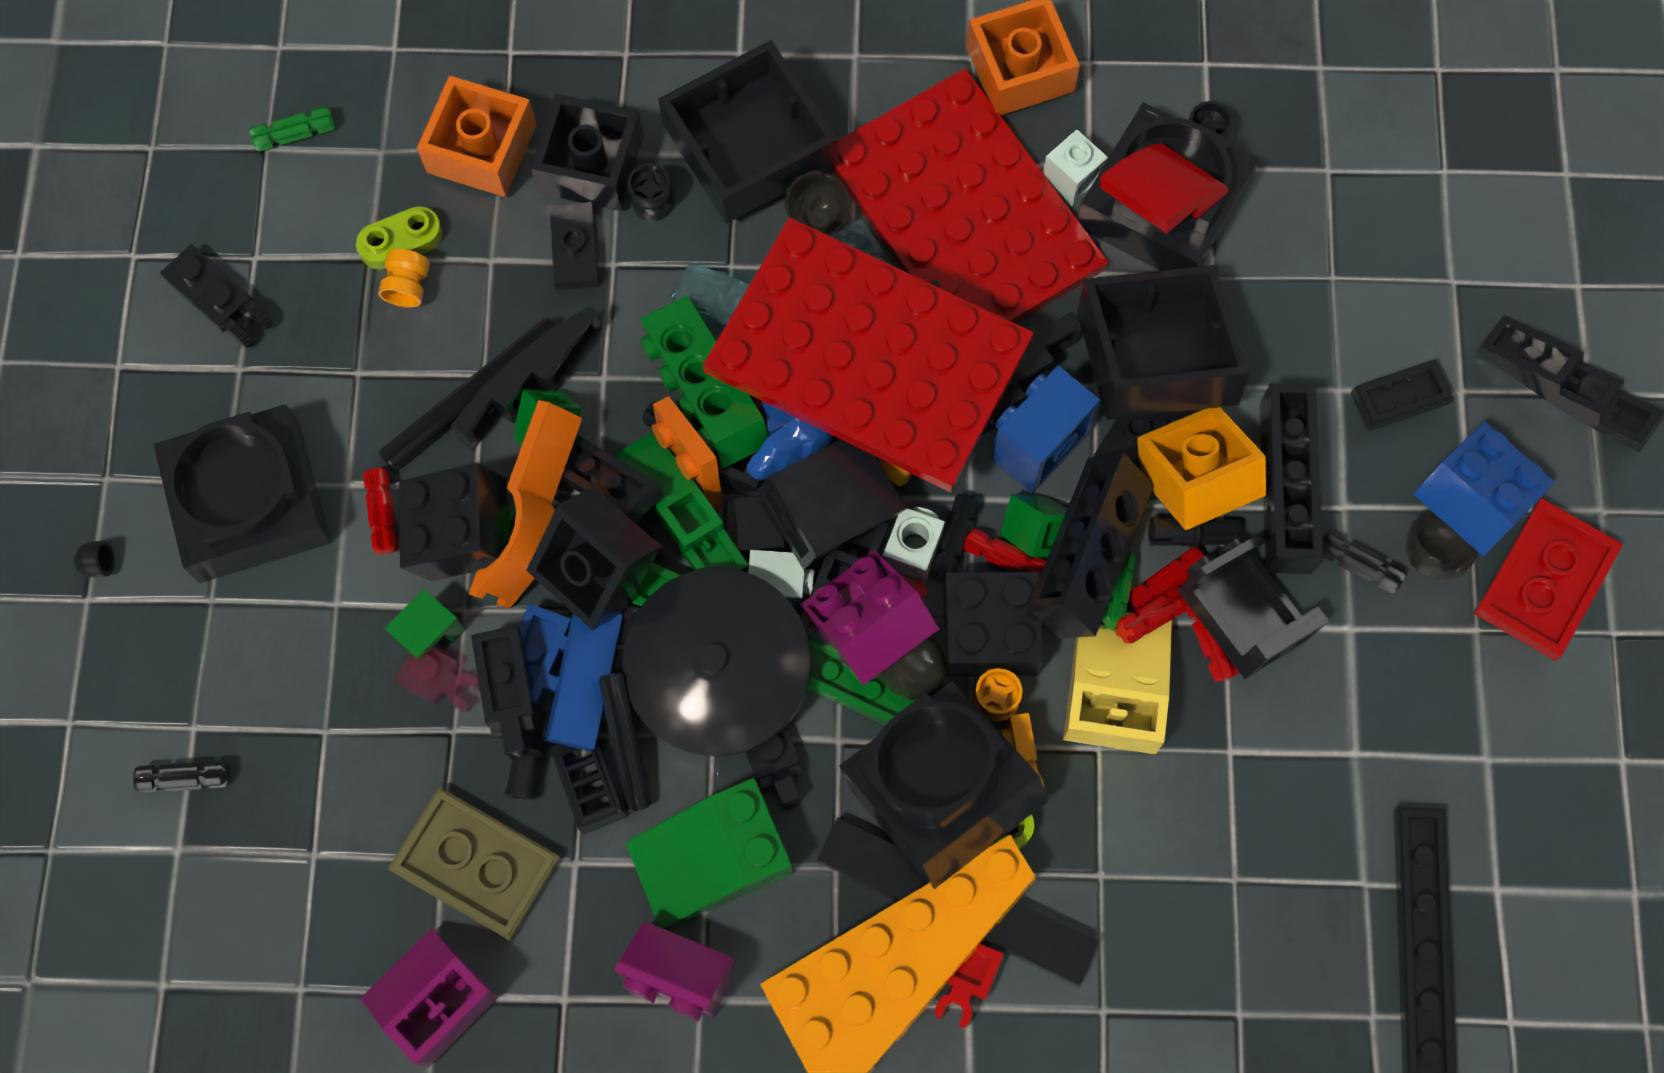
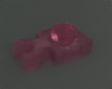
M433 648L421 659H417L409 653L393 680L397 685L435 705L438 704L442 695L445 694L451 704L462 712H469L471 706L466 701L459 699L460 691L464 687H473L475 690L480 691L479 682L475 676L470 674L456 676L455 673L460 666L459 663Z

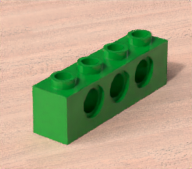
M688 295L641 317L640 321L645 336L639 338L645 354L650 362L658 359L662 367L658 368L657 371L665 388L669 393L674 390L677 391L680 396L676 400L679 410L689 423H696L699 428L696 432L717 457L722 469L759 451L769 435L764 418L749 394L703 372V364L716 341Z

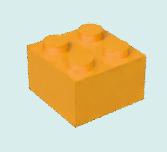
M1221 407L1203 409L1137 437L1140 471L1154 485L1152 489L1154 494L1185 531L1266 496L1265 455Z

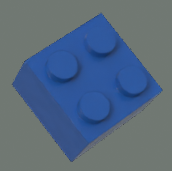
M1059 365L1048 376L1043 373L1040 374L1028 387L1025 393L1028 398L1018 408L1014 405L1007 408L995 425L998 428V432L992 441L995 444L992 461L1031 494L1045 482L1090 433L1100 403V399Z
M1484 421L1441 462L1413 495L1484 557L1550 489L1555 481L1545 474L1539 465L1530 461L1508 442L1502 433L1496 431Z

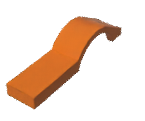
M538 400L507 485V489L514 497L516 506L515 526L512 535L499 558L487 568L476 571L468 593L469 595L482 599L488 593L499 597L496 605L510 609L535 579L526 569L555 512L552 502L581 424V417L550 402Z

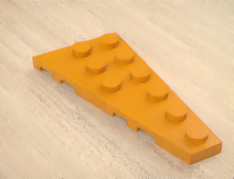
M1011 835L987 848L936 889H933L928 883L760 984L808 1073H871L875 1069V1065L892 1045L899 1041L945 987L947 981L963 962L970 958L977 949L976 947L997 923L999 924L1035 882L1036 877Z

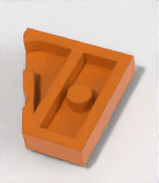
M669 396L654 403L656 423L652 425V430L657 441L664 449L668 448L675 457L681 473L687 480L692 479L714 510L717 511L722 508L717 457Z

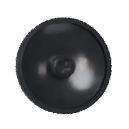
M705 568L682 574L657 589L643 603L626 635L622 658L623 676L627 694L633 708L645 725L662 740L676 748L697 755L711 757L732 756L751 751L770 741L793 719L808 689L811 675V650L801 618L792 604L774 586L744 571L731 568Z

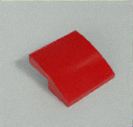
M1163 143L1153 144L1134 152L1100 176V188L1166 234L1189 214L1198 219L1228 193V186Z

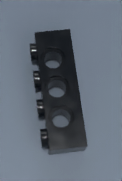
M1270 383L1260 402L1261 452L1265 455L1266 496L1263 497L1265 568L1269 573L1312 574L1323 559L1316 384Z
M1125 453L1090 457L1087 459L1028 604V608L1059 639L1096 636L1154 485Z

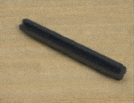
M543 318L381 448L379 454L382 460L393 471L400 469L447 431L478 391L514 356L557 325L551 319Z

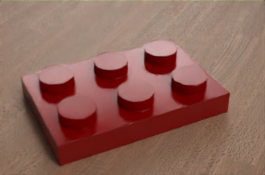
M1540 498L1532 508L1473 614L1550 659L1557 661L1562 657L1624 544Z

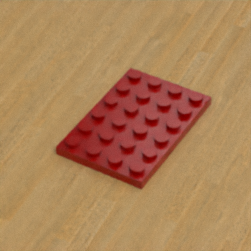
M965 68L838 140V164L832 167L831 170L900 268L930 284L932 280H937L940 282L941 289L1016 324L1082 285L1084 279L1094 278L1107 270L1109 263L999 113H996L991 102Z
M789 217L703 364V372L951 493L1033 339L1034 332Z

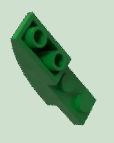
M652 432L614 454V457L658 484L664 495L649 510L657 519L661 528L665 527L694 571L705 568H731L744 572L749 571L748 563L724 530V523L695 482L684 477L675 457L667 448L664 449L659 444Z

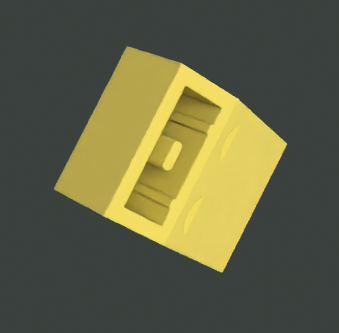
M1172 620L1151 633L1143 635L1141 639L1131 644L1124 643L1122 638L1116 636V633L1111 629H1103L1100 626L1096 636L1076 638L1063 735L1064 741L1157 754L1165 739L1170 689Z

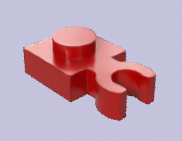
M982 944L976 947L977 949L970 958L963 962L947 981V985L952 987L951 992L940 998L935 1007V1017L942 1020L946 1009L950 1005L960 1006L963 1010V1016L959 1022V1027L964 1030L969 1027L973 1019V1009L970 1004L972 997L975 996L984 1001L987 1000L1004 958L1003 953Z

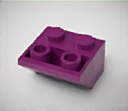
M875 550L854 562L848 570L829 584L820 587L810 598L800 604L841 661L863 686L939 630L917 591Z
M643 921L620 958L615 972L624 980L622 987L628 989L627 992L653 1003L657 995H660L670 1000L668 1006L673 1008L674 1012L700 1021L702 1013L714 1018L736 962L734 958Z
M431 928L360 999L381 1029L415 1065L428 1069L499 997L451 946Z

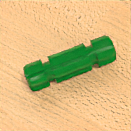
M327 106L311 109L310 115L301 112L271 121L272 126L267 127L266 123L253 126L249 129L252 144L257 151H263L273 148V143L279 142V145H284L313 136L312 132L316 130L319 134L332 131L335 128L332 113Z
M1128 552L1104 613L1100 627L1103 629H1111L1115 632L1114 629L1118 626V619L1126 615L1133 578L1132 573L1136 557L1132 552Z

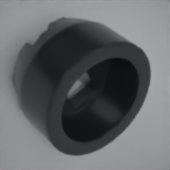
M104 540L88 542L78 548L73 562L76 570L85 577H107L112 574L114 569V554L109 543Z

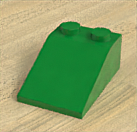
M755 778L714 794L625 842L658 926L665 930L793 875L791 863Z

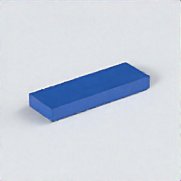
M574 613L572 614L545 741L589 752L594 750L604 706L599 678L611 672L622 614L615 616L595 630L589 628Z

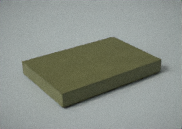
M439 787L388 870L512 942L560 862L561 857Z

